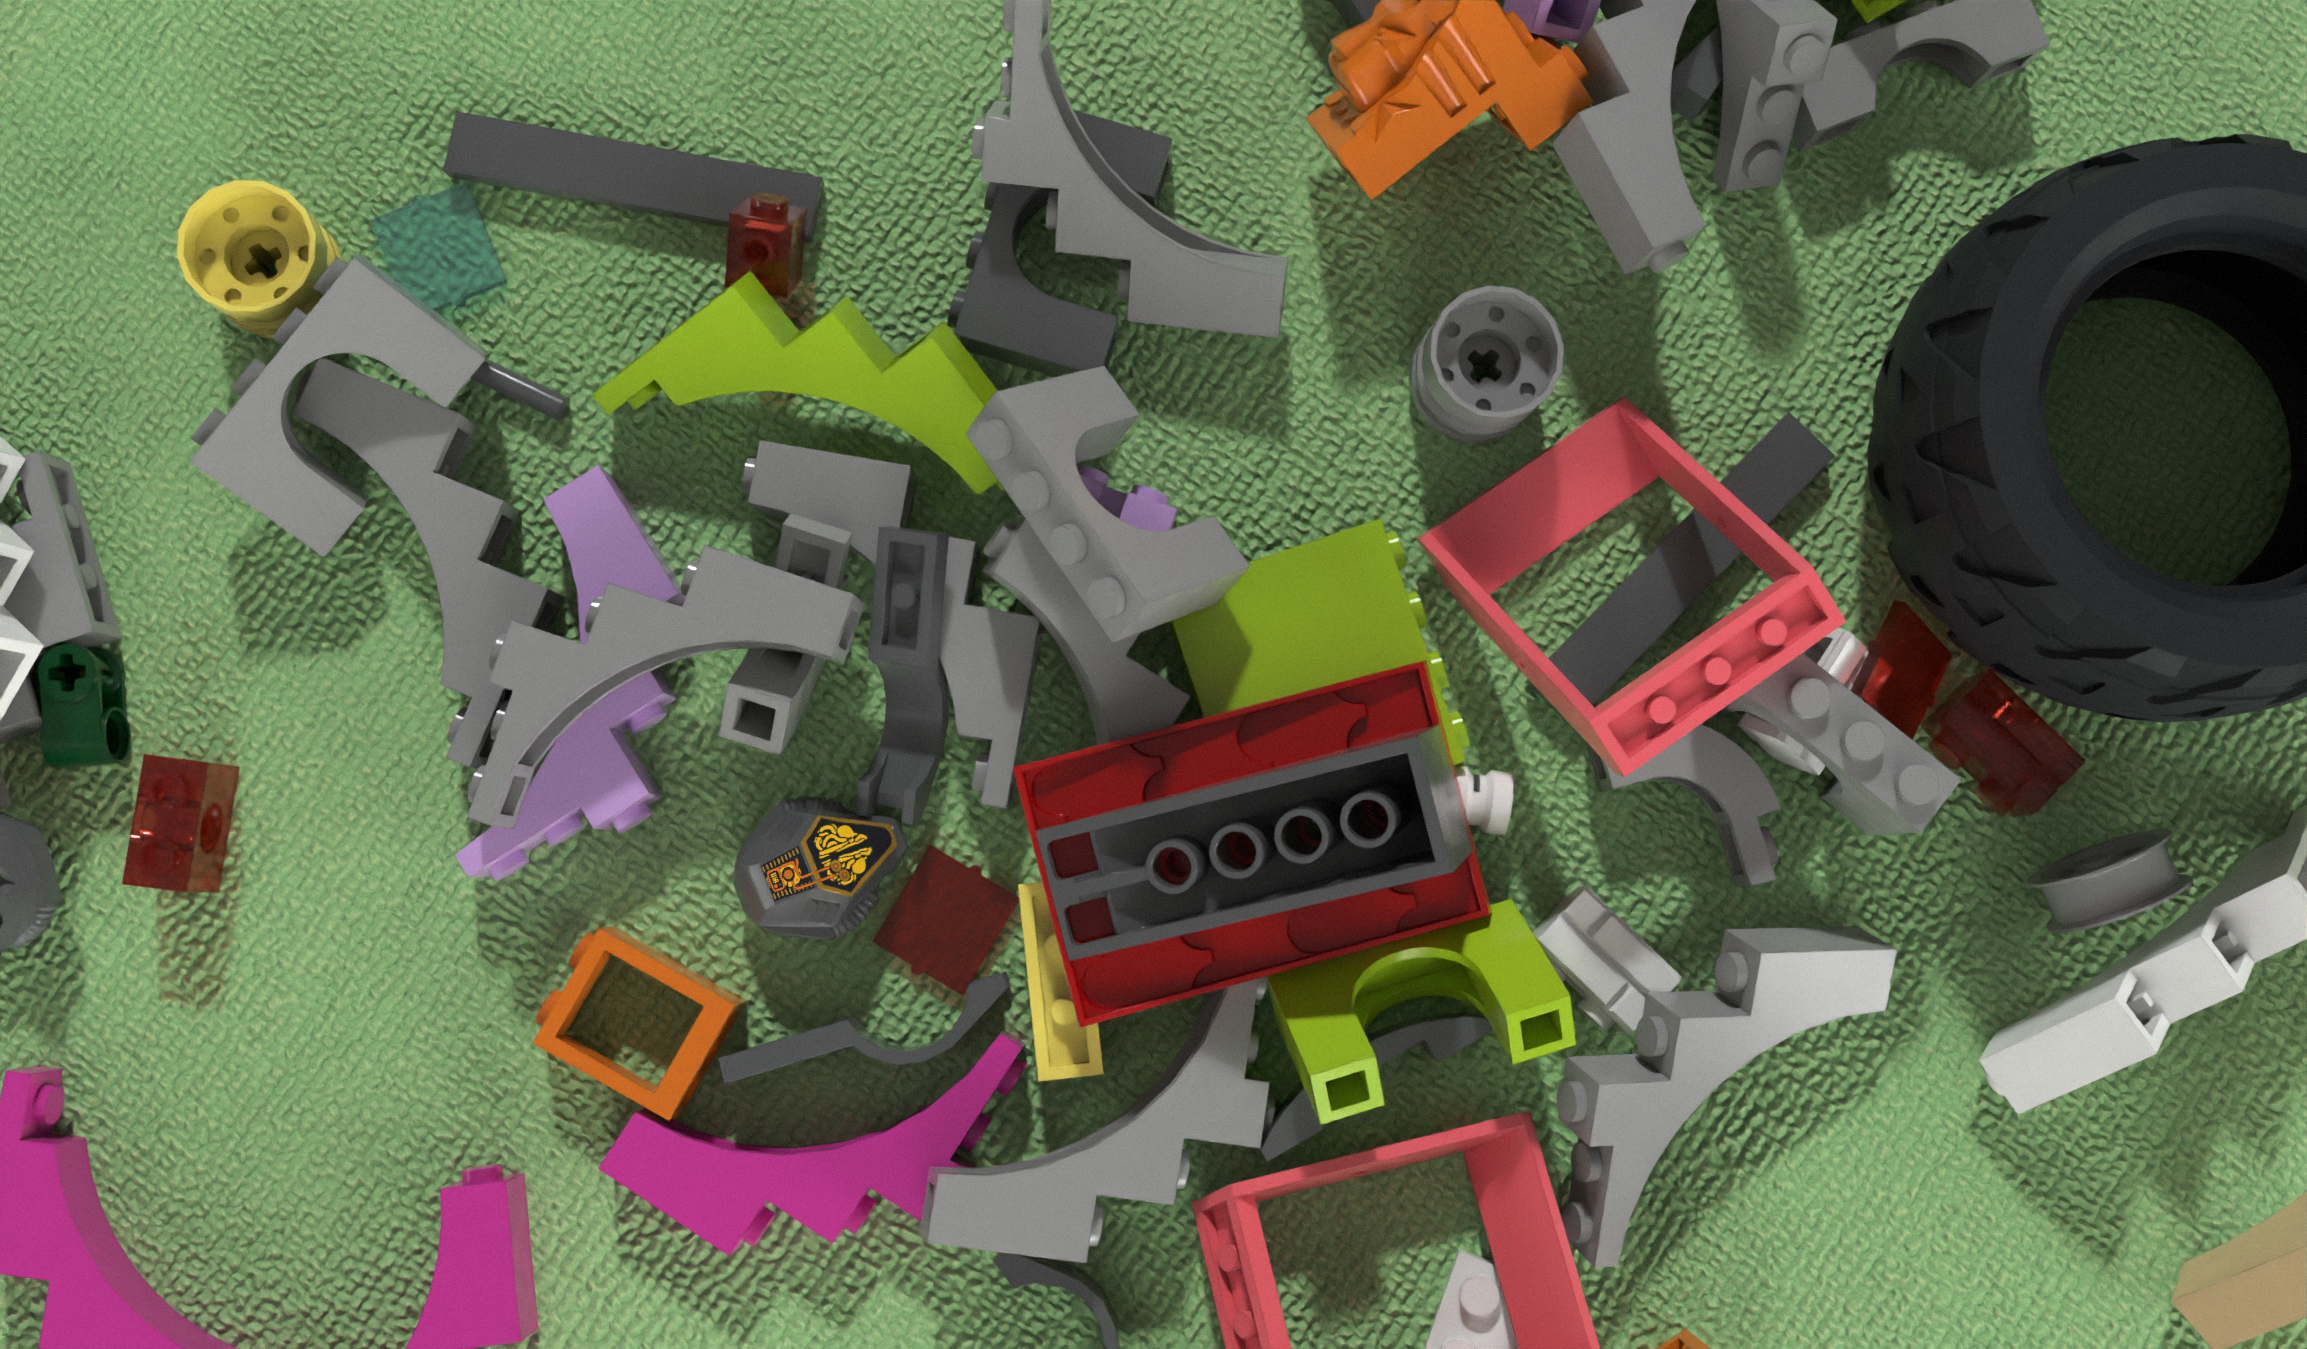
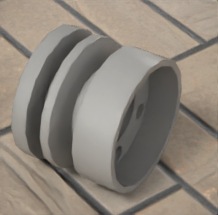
M1487 285L1462 293L1442 310L1434 324L1422 337L1410 360L1409 388L1416 409L1433 429L1456 441L1484 443L1506 436L1551 395L1562 374L1564 344L1557 323L1537 299L1516 288ZM1476 365L1486 370L1483 379L1479 383L1469 376Z

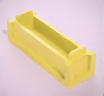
M1043 883L1019 884L1018 890L1038 1082L1103 1075L1099 1025L1095 1023L1079 1027Z

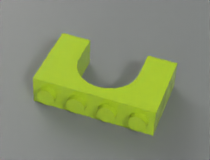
M1512 898L1490 905L1492 912L1488 916L1266 976L1276 1023L1320 1125L1385 1105L1376 1055L1365 1034V1030L1378 1014L1404 1000L1423 996H1444L1464 1001L1476 1007L1491 1024L1513 1065L1576 1045L1571 995Z

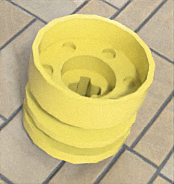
M234 180L208 190L189 207L178 230L177 259L188 284L206 302L222 312L238 327L263 338H272L296 307L308 315L323 297L313 286L337 257L344 261L337 242L288 191L265 181ZM276 261L275 267L279 273L270 278L271 272L268 266Z

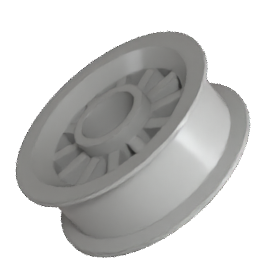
M2164 828L2151 829L2104 841L2058 859L2033 873L2027 879V883L2030 887L2041 888L2053 915V918L2047 923L2048 931L2052 933H2067L2105 925L2155 907L2186 890L2192 884L2193 879L2188 874H2178L2165 845L2172 837L2171 830Z

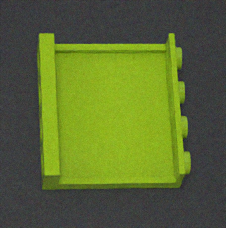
M1381 518L1250 561L1248 563L1251 567L1216 605L1169 622L1201 718L1426 660L1453 764L1458 765L1466 762L1462 749L1470 747V742L1464 722L1458 711L1448 712L1441 689L1449 686L1443 662L1437 651L1427 652L1420 632L1421 628L1427 627V618L1422 602L1416 591L1406 592L1399 569L1407 566L1403 547L1395 531L1385 532Z

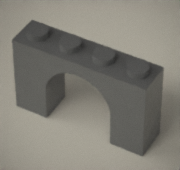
M1074 110L1087 136L1108 165L1132 190L1157 209L1172 160V138ZM989 182L984 209L991 211L985 233L976 231L972 237L966 259V268L972 269L973 272L967 291L957 290L954 295L948 316V327L955 328V336L968 352L1053 377L1105 366L1108 370L1119 334L1118 316L1060 300L1041 292L1026 279L1016 262L1017 244L1024 226L1037 211L1047 205L1049 192L1058 191V189Z

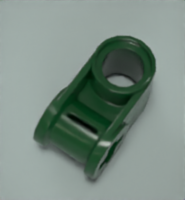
M62 644L53 647L45 653L39 663L38 677L40 681L42 711L40 744L45 761L50 767L60 769L120 764L128 757L131 747V733L126 713V673L123 662L114 652L106 648H85L81 645ZM100 669L107 670L109 672L108 676L101 675ZM86 670L85 678H79V671ZM56 672L65 673V679L57 678Z

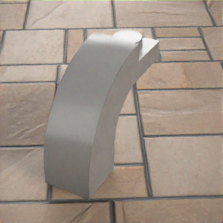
M791 513L782 526L775 568L846 591L849 575L844 574L853 532ZM767 648L749 649L744 660L728 682L718 736L781 755L803 716L825 659L800 652Z
M1700 724L1626 777L1616 774L1585 741L1600 792L1645 780H1664L1679 784L1699 797L1710 811L1716 824L1735 887L1755 886L1776 880L1772 865L1778 862L1777 848L1769 829L1765 826L1760 828L1757 816L1781 810V806L1774 789L1761 768L1734 741L1720 732Z

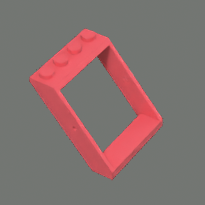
M1626 397L1616 400L1416 538L1456 602L1616 774L1623 777L1628 776L1846 623V620L1813 566ZM1658 477H1661L1769 576L1774 583L1597 707H1594L1489 595Z
M1520 1112L1232 1183L1191 1202L1225 1348L1292 1349L1256 1202L1463 1152L1518 1348L1600 1349L1530 1112Z

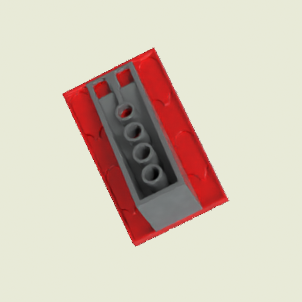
M1426 660L1013 767L1079 1027L1491 914L1492 910L1487 890L1483 881L1481 867ZM1313 820L1318 824L1321 833L1313 826Z

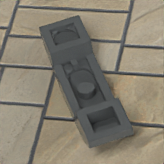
M1452 1013L1410 1019L1390 1025L1366 1036L1376 1055L1377 1065L1380 1066L1420 1042L1429 1057L1436 1062H1440L1493 1031V1028L1487 1018L1482 1015ZM1302 1081L1294 1087L1274 1113L1273 1123L1266 1134L1262 1133L1260 1150L1267 1162L1324 1129L1320 1125L1311 1106Z

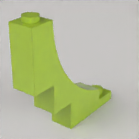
M751 270L592 394L593 398L608 415L626 401L636 410L662 389L677 407L708 397L739 392L774 391L804 394L832 400L870 413L902 429L929 447L950 465L977 495L995 483L1001 490H1004L965 434L990 398L998 390L945 321H942L897 356H894L848 296L844 297L801 331H798Z

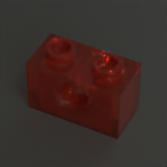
M144 754L122 884L186 893H219L240 767Z

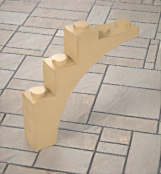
M2307 1192L2273 1216L2232 1240L2183 1263L2171 1302L2212 1349H2226L2307 1318Z

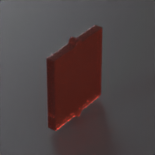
M1894 600L1876 639L1871 640L1868 644L1869 653L1850 691L1913 740L1928 707L1933 706L1935 702L1934 694L1953 655L1906 602Z
M929 845L872 942L911 964L913 974L920 975L924 972L964 995L968 989V983L974 979L1020 900L1015 894L984 877L980 866L973 865L969 868L934 846Z

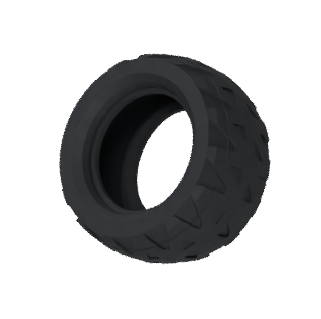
M2233 134L2227 137L2215 136L2202 141H2185L2179 137H2172L2112 150L2057 170L2032 184V187L2012 197L1963 236L1948 251L1932 275L1926 277L1912 297L1888 346L1874 392L1873 430L1869 436L1867 463L1871 495L1875 499L1877 510L1892 536V541L1887 546L1890 557L1909 591L1919 598L1930 613L1950 628L1946 635L1957 646L1997 674L2061 704L2131 720L2185 722L2266 710L2307 697V153L2293 150L2287 140L2252 134ZM2131 297L2152 299L2190 310L2210 320L2238 341L2259 364L2277 394L2285 415L2290 437L2291 476L2287 499L2278 524L2260 554L2243 572L2228 584L2215 586L2183 581L2156 572L2134 561L2101 536L2086 520L2069 496L2059 476L2050 449L2045 413L2046 387L2057 345L2067 325L2083 303L2107 298Z

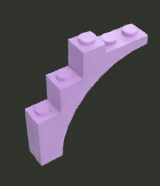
M597 465L543 499L561 534L569 557L578 594L581 644L585 645L589 633L585 630L588 610L597 596H603L608 582L681 607L683 606L686 596L681 594V584L618 483L607 471ZM659 668L642 674L607 694L583 713L555 741L528 786L514 828L491 826L455 854L468 877H489L491 875L494 881L508 877L529 862L525 853L547 840L550 846H554L582 830L584 825L580 819L584 816L587 817L593 829L610 830L615 827L618 833L635 827L651 816L652 812L648 805L663 795L624 732L631 729L633 734H637L654 726L667 715L663 707L677 699Z

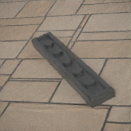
M458 111L455 114L443 169L450 178L813 243L825 184L822 177Z
M1788 412L1730 470L1720 483L1768 525L1835 455ZM1693 508L1548 657L1549 660L1594 705L1728 567L1741 551ZM1527 679L1525 682L1569 724L1532 682Z

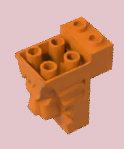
M1381 0L1375 6L1371 18L1342 32L1331 40L1332 51L1328 55V63L1335 75V81L1340 90L1324 99L1325 103L1305 119L1340 167L1373 200L1485 110L1492 120L1532 151L1594 101L1581 83L1589 74L1572 49L1567 45L1560 48L1552 37L1538 36L1530 33L1513 11L1506 14L1496 0Z

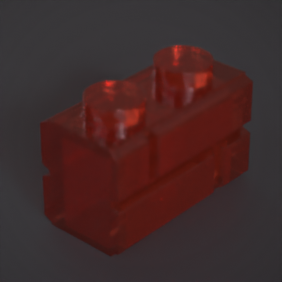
M1991 669L1968 676L1947 697V700L1940 704L1921 724V728L1932 738L1928 747L1933 755L1953 770H1959L1962 767L1979 784L1974 790L1977 797L1989 809L2002 816H2005L2007 813L2012 817L2027 816L2038 812L2058 791V788L2077 772L2085 761Z

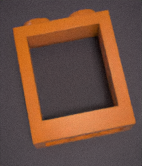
M616 927L598 928L595 935L588 932L580 940L570 957L568 966L575 970L563 991L555 989L545 1000L537 1014L535 1023L542 1027L533 1044L670 1121L682 1115L746 1001ZM611 954L704 1006L658 1087L566 1035Z

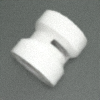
M1454 765L1469 824L1478 826L1486 834L1505 835L1510 821L1514 784L1512 773L1492 770L1485 776L1473 775L1468 767Z

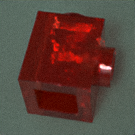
M754 193L750 198H745L729 215L725 287L728 288L751 270L770 295L787 298L801 282L807 208L791 206L787 197L774 193Z

